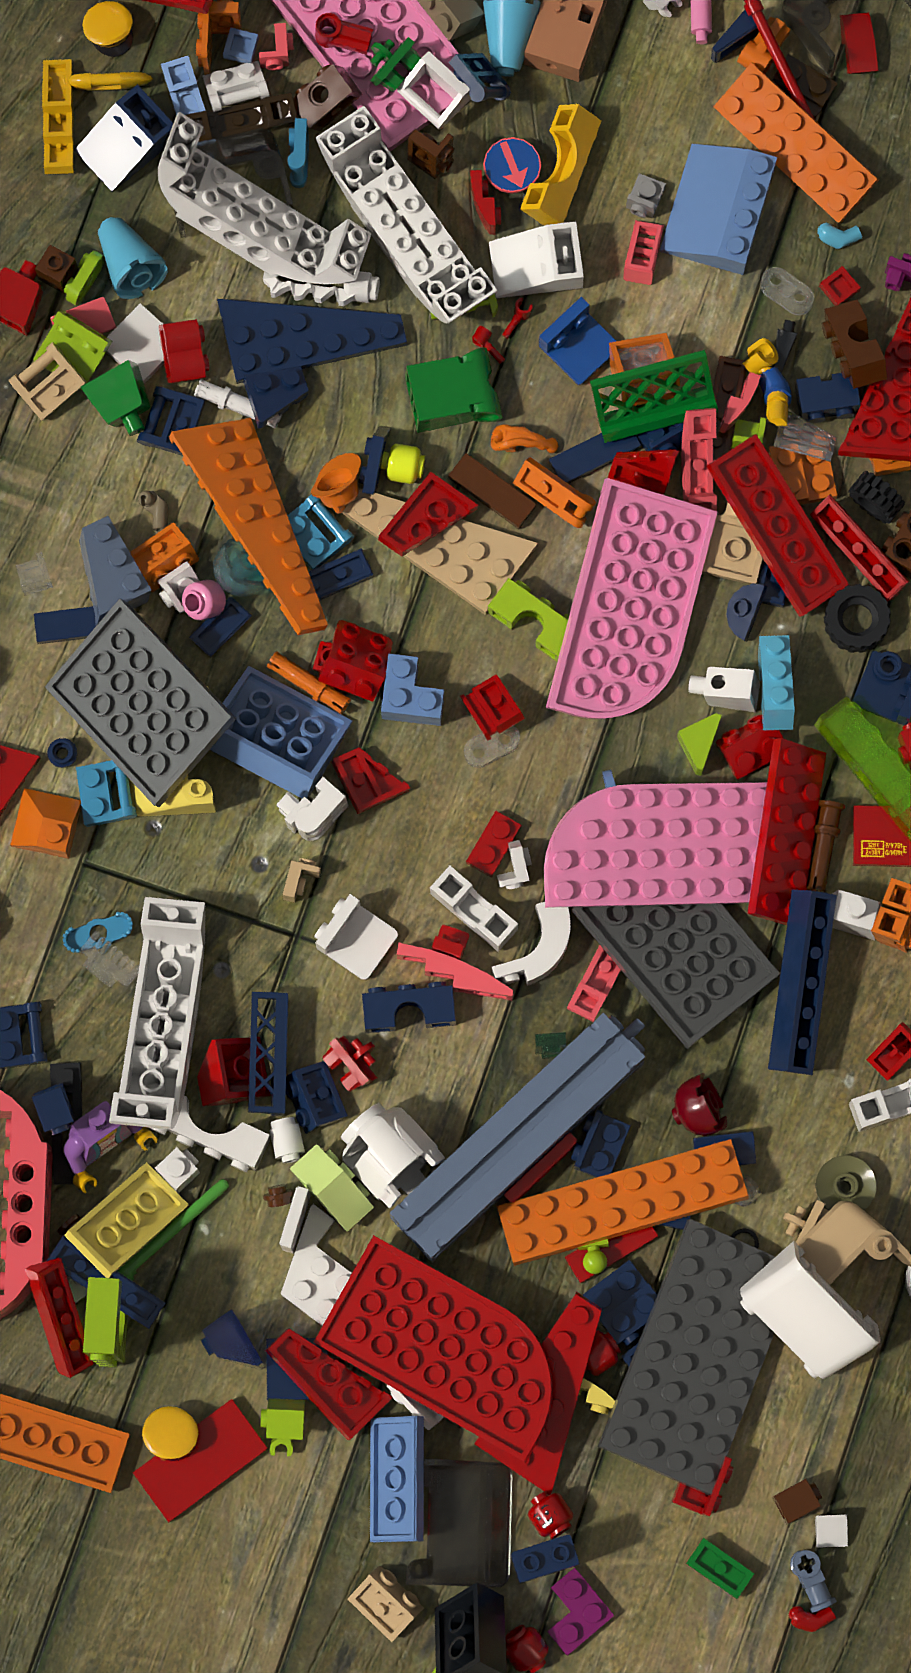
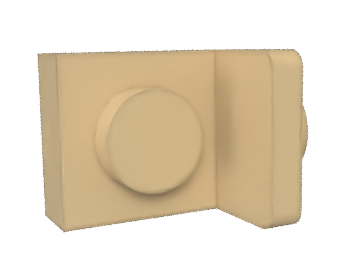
M299 858L298 862L291 860L283 891V900L295 903L297 895H303L306 878H302V874L320 878L321 868L316 866L315 861Z

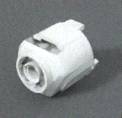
M377 1103L355 1119L341 1136V1139L347 1144L342 1155L343 1161L377 1200H382L389 1208L401 1196L398 1191L399 1188L409 1195L426 1179L420 1169L427 1162L433 1167L446 1159L438 1150V1146L401 1107H393L386 1110L380 1103Z

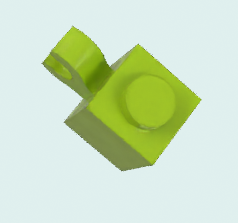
M269 1398L267 1409H261V1427L266 1428V1438L272 1439L270 1443L271 1456H275L276 1446L280 1444L287 1447V1456H291L294 1446L292 1439L303 1440L305 1400Z

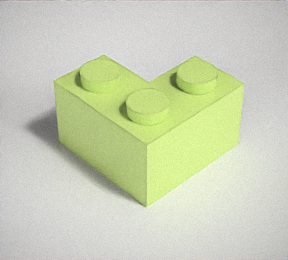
M316 1144L289 1169L304 1187L309 1189V1192L323 1205L329 1214L348 1232L374 1208L367 1199L370 1193L359 1181L354 1184L351 1180L355 1177L353 1172L344 1163L339 1165L341 1161L330 1149L324 1152Z

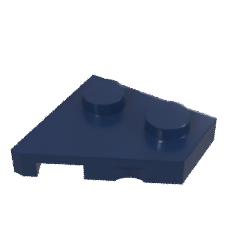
M301 366L245 375L243 381L258 429L266 426L267 421L275 415H282L289 410L291 405L298 404L305 399L309 391Z
M379 426L373 437L367 438L364 454L369 455L367 466H362L359 483L364 484L362 493L374 495L377 491L386 440L390 436L391 431L389 427Z

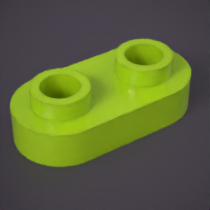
M95 250L90 254L85 253L78 266L80 269L75 278L71 277L64 288V293L67 294L66 301L75 306L81 304L104 265V255Z

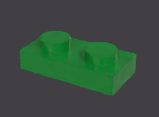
M705 1538L701 1540L686 1562L688 1566L735 1599L739 1598L755 1574Z

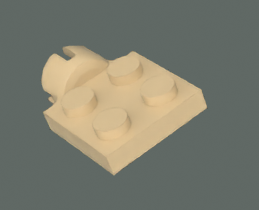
M727 502L724 514L716 516L702 573L749 585L756 584L762 556Z

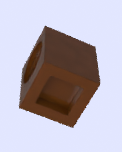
M49 245L37 264L35 271L38 280L64 293L68 280L74 277L78 267L74 257Z
M804 1479L776 1494L772 1499L787 1525L820 1507L821 1505L818 1500L822 1499V1495L814 1482L809 1484L807 1479Z

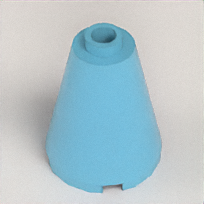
M484 0L483 6L491 64L501 76H514V72L521 69L524 52L541 7V2L533 0V4L526 3V0Z
M110 217L101 223L98 236L112 285L118 296L123 299L139 298L143 296L141 291L148 287L151 290L157 288L168 273L165 260L122 218Z

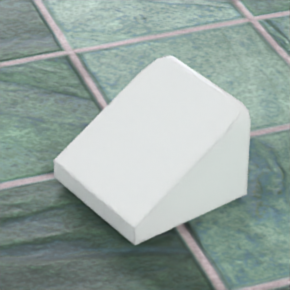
M847 1515L815 1516L816 1548L848 1546Z

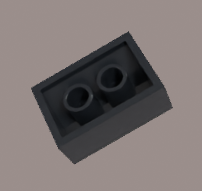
M476 1582L434 1608L436 1673H507L503 1595Z

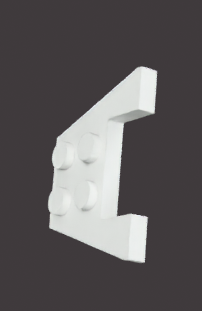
M313 1204L305 1221L281 1295L323 1326L352 1273L317 1247L335 1220Z

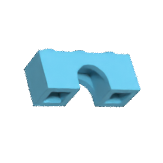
M789 635L759 636L758 666L759 680L762 681L761 709L763 730H793L795 706Z

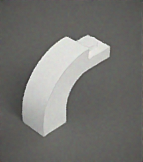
M545 902L536 904L535 910L542 932L538 946L533 952L523 958L493 966V977L507 985L519 981V976L524 975L528 986L549 975L560 963L568 946L570 936V914L568 907L545 908Z

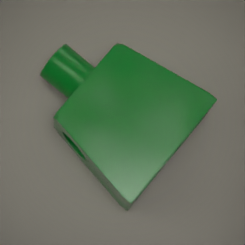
M127 360L81 386L83 392L108 425L118 427L124 424L129 436L136 435L145 429L139 415L150 409V402L137 363Z

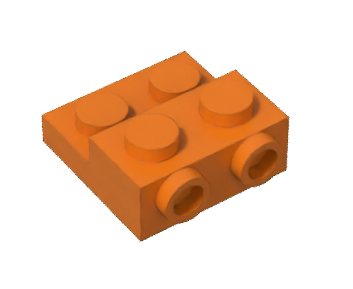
M826 440L805 444L793 442L769 447L768 454L800 505L821 502L830 494L837 499Z

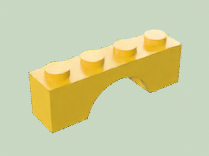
M569 104L558 106L549 130L557 147L555 169L546 181L529 184L520 210L542 225L564 223L593 142L597 137L601 120L581 105Z

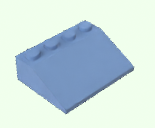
M691 144L659 252L744 275L775 171L777 157L750 149Z
M248 666L223 702L224 706L237 719L210 750L292 794L308 799L351 726L352 720Z

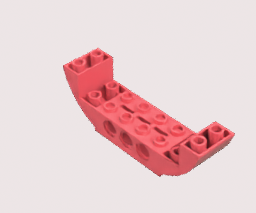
M0 1090V1118H9L6 1119V1137H9L10 1149H5L4 1166L8 1168L9 1180H4L3 1198H7L8 1210H3L2 1229H5L7 1232L6 1241H1L0 1250L1 1259H4L5 1272H0V1290H3L4 1295H0V1319L14 1311L32 1291L25 1268L45 1262L49 1258L53 1150L47 1142H44L41 1132L26 1111L12 1097ZM34 1170L32 1179L22 1182L24 1172ZM32 1200V1208L27 1212H21L22 1203ZM30 1230L31 1238L29 1241L20 1243L19 1237L21 1233Z

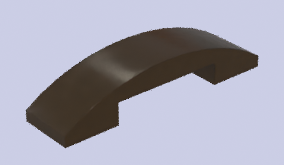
M292 92L225 107L217 112L211 110L186 115L203 126L198 143L239 136L294 123L295 118H297Z

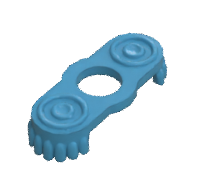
M116 912L115 916L106 919H93L87 925L75 929L70 927L63 934V943L67 950L72 953H79L92 948H104L111 942L126 938L133 929V922L128 914ZM101 925L106 928L107 937L105 940L95 942L91 939L90 931L94 926Z

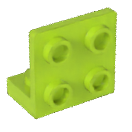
M60 310L52 320L54 325L33 360H37L47 351L46 347L54 342L88 383L113 341L66 311ZM53 360L45 368L53 372L59 365Z

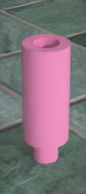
M690 0L691 33L696 35L697 44H706L708 42L707 35L712 33L711 0Z

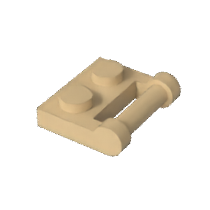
M54 342L46 347L47 351L19 375L15 374L9 379L13 388L41 421L69 399L81 386L87 383ZM55 360L59 367L30 391L26 384Z

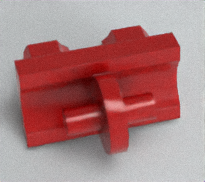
M342 1036L339 1039H333L329 1043L331 1048L322 1058L332 1070L336 1069L343 1062L350 1071L340 1079L348 1091L371 1084L378 1078L370 1069V1066L376 1062L370 1054L375 1048L372 1042L363 1045L356 1038L350 1043L345 1036Z

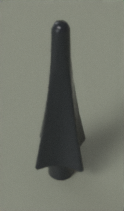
M785 320L782 330H777L776 350L779 359L773 367H777L781 373L798 334L794 333L796 323L790 320Z

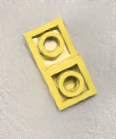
M583 1378L579 1395H581L582 1391L588 1392L585 1404L591 1405L590 1411L608 1415L609 1410L613 1409L615 1400L604 1390Z

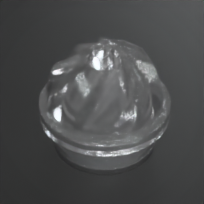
M748 1175L743 1180L749 1199L735 1202L739 1206L746 1207L752 1203L755 1204L758 1202L757 1198L762 1194L758 1185Z

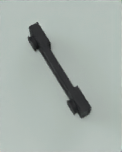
M81 1063L50 1064L51 1086L63 1082L67 1095L72 1094V1109L75 1115L74 1123L82 1117ZM62 1132L52 1134L53 1184L71 1185L73 1184L75 1174L72 1173L65 1154L62 1153Z

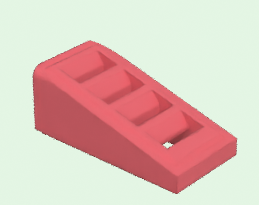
M635 220L624 266L623 279L625 281L646 285L652 284L664 225ZM639 234H645L655 236V239H649L638 236ZM637 245H641V246L651 247L652 249H646V248H641V247H636V246H637ZM634 256L650 259V261L634 258Z

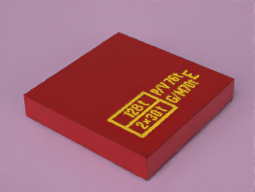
M853 806V866L911 867L910 806Z

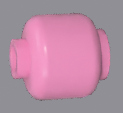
M202 580L189 584L182 595L184 611L195 620H205L218 616L224 610L226 604L223 588L213 580Z

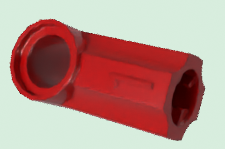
M325 13L319 16L316 21L315 38L317 43L324 48L336 46L367 55L374 29L340 20L337 15L332 13ZM332 27L335 32L333 34H325L321 29Z

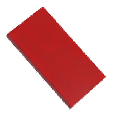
M232 1399L197 1424V1443L189 1456L177 1461H163L155 1455L133 1472L168 1523L268 1450Z

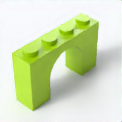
M88 1277L83 1353L90 1357V1360L99 1365V1367L117 1368V1362L125 1363L128 1315L120 1311L122 1281L113 1278Z

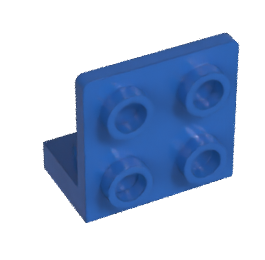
M582 297L539 336V347L579 386L610 359L609 343L616 342L589 314V304Z

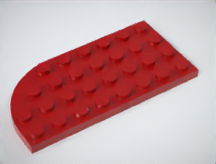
M373 1235L313 1343L526 1463L546 1427L553 1399L550 1364L535 1334L522 1320L507 1309Z

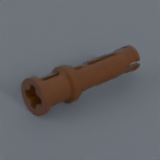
M819 800L818 805L821 807L818 824L814 826L817 839L807 889L810 891L819 890V892L825 893L834 841L841 833L838 827L841 811L845 810V805L835 801Z

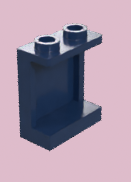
M570 1535L523 1548L510 1554L519 1584L580 1564Z

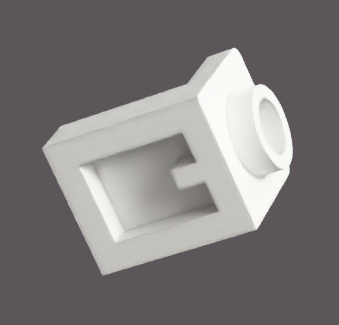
M187 561L157 581L163 590L159 593L163 602L168 608L174 606L179 613L184 611L181 603L185 588L189 584L199 581Z

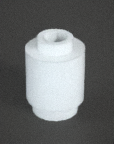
M294 1117L272 1121V1129L269 1132L275 1159H282L283 1164L298 1161L300 1155L305 1153L299 1124L295 1123Z

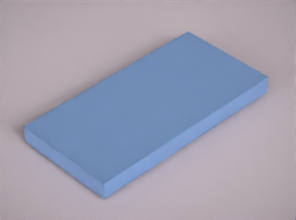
M424 1416L372 1418L370 1426V1542L423 1541Z

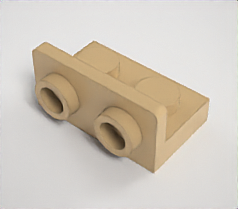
M378 1566L347 1599L391 1642L424 1609L419 1603L417 1596L410 1591H406L397 1582L395 1575L382 1566Z

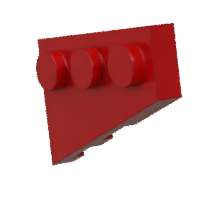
M430 472L380 533L378 541L402 557L476 511L478 504Z

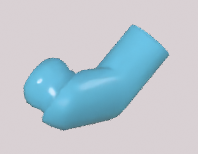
M823 223L817 230L820 240L835 249L843 248L862 239L861 232L857 226L841 231L829 223Z

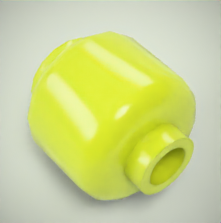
M393 444L390 452L383 453L381 469L386 470V476L390 481L413 484L417 478H422L425 456L421 455L418 447Z

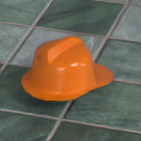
M345 453L331 459L323 466L312 487V496L320 498L326 507L333 508L337 514L342 513L346 506L355 500L359 494L357 475L362 463L359 455Z

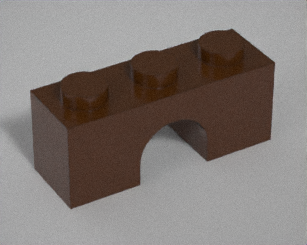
M858 299L824 309L825 321L821 323L823 334L826 339L830 338L832 341L830 345L834 358H840L841 362H839L843 378H849L853 389L887 379L885 357L877 340L861 342L868 340L869 337L867 318Z

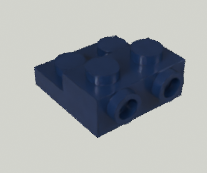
M630 1260L583 1294L584 1297L602 1308L599 1323L605 1331L610 1333L617 1345L623 1342L626 1346L641 1336L638 1330L646 1325L657 1298L655 1291L649 1283L647 1284Z

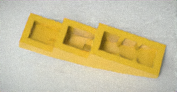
M72 59L43 60L42 109L45 174L74 173L73 86L69 83V78L73 75Z

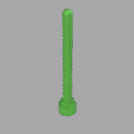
M225 1179L219 1180L117 1271L133 1281V1276L137 1274L136 1270L228 1189V1181Z

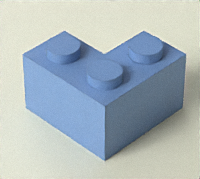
M388 654L381 708L382 719L441 726L444 689L416 686L419 667L418 657Z

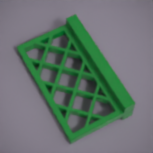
M705 350L590 380L597 419L604 443L684 422L686 410L715 408L716 413H719ZM701 362V366L695 373L686 370L690 364ZM661 372H672L666 381L657 377ZM679 376L688 378V381L682 387L673 384ZM640 378L644 380L638 388L628 385L634 379ZM696 382L705 385L703 387L690 390ZM651 383L660 386L654 395L645 392ZM608 386L615 388L609 396L598 391V389ZM667 390L676 393L673 398L666 400L661 398ZM622 391L632 394L626 402L616 399ZM639 397L648 401L646 404L633 406ZM610 405L619 408L617 410L604 413L610 407Z

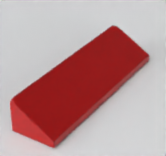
M831 494L810 513V516L887 601H891L899 595L908 584V579Z
M56 1258L25 1268V1271L29 1278V1284L56 1369L59 1374L71 1378L92 1366L94 1362L83 1353L84 1329L62 1259Z

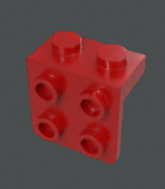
M339 620L335 627L330 653L319 673L318 681L373 702L386 677L388 654H391L393 644L392 639L383 634L357 626L354 623Z

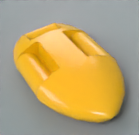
M143 72L84 73L70 76L69 83L74 88L88 91L125 90L134 88L137 84L144 86L150 83L153 78Z

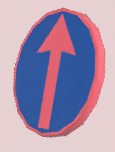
M511 137L501 139L492 144L485 154L483 167L485 177L493 187L501 192L513 194L527 190L530 183L536 182L541 170V161L533 145L523 139Z

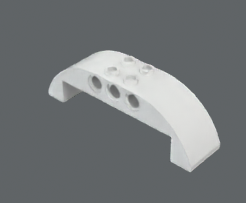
M145 897L141 919L144 940L120 1090L113 1094L109 1122L111 1124L173 1129L178 1121L184 1099L199 1006L205 945V903Z

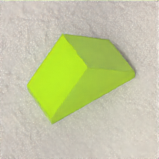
M718 713L679 730L677 738L695 774L699 776L703 773L722 715Z

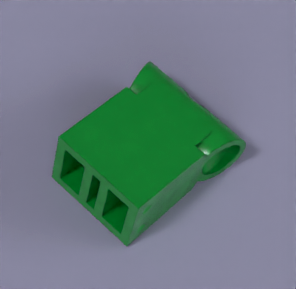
M486 347L475 349L462 357L457 356L406 366L405 381L417 433L468 423L472 420L477 422H495L503 418L498 395L488 381L492 368Z

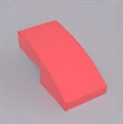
M750 372L744 382L741 397H730L725 407L719 432L725 433L744 413L755 393L761 375Z

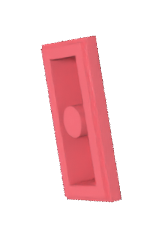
M104 296L66 311L101 334L116 328ZM55 315L50 317L52 325H54V322L52 320L54 319Z

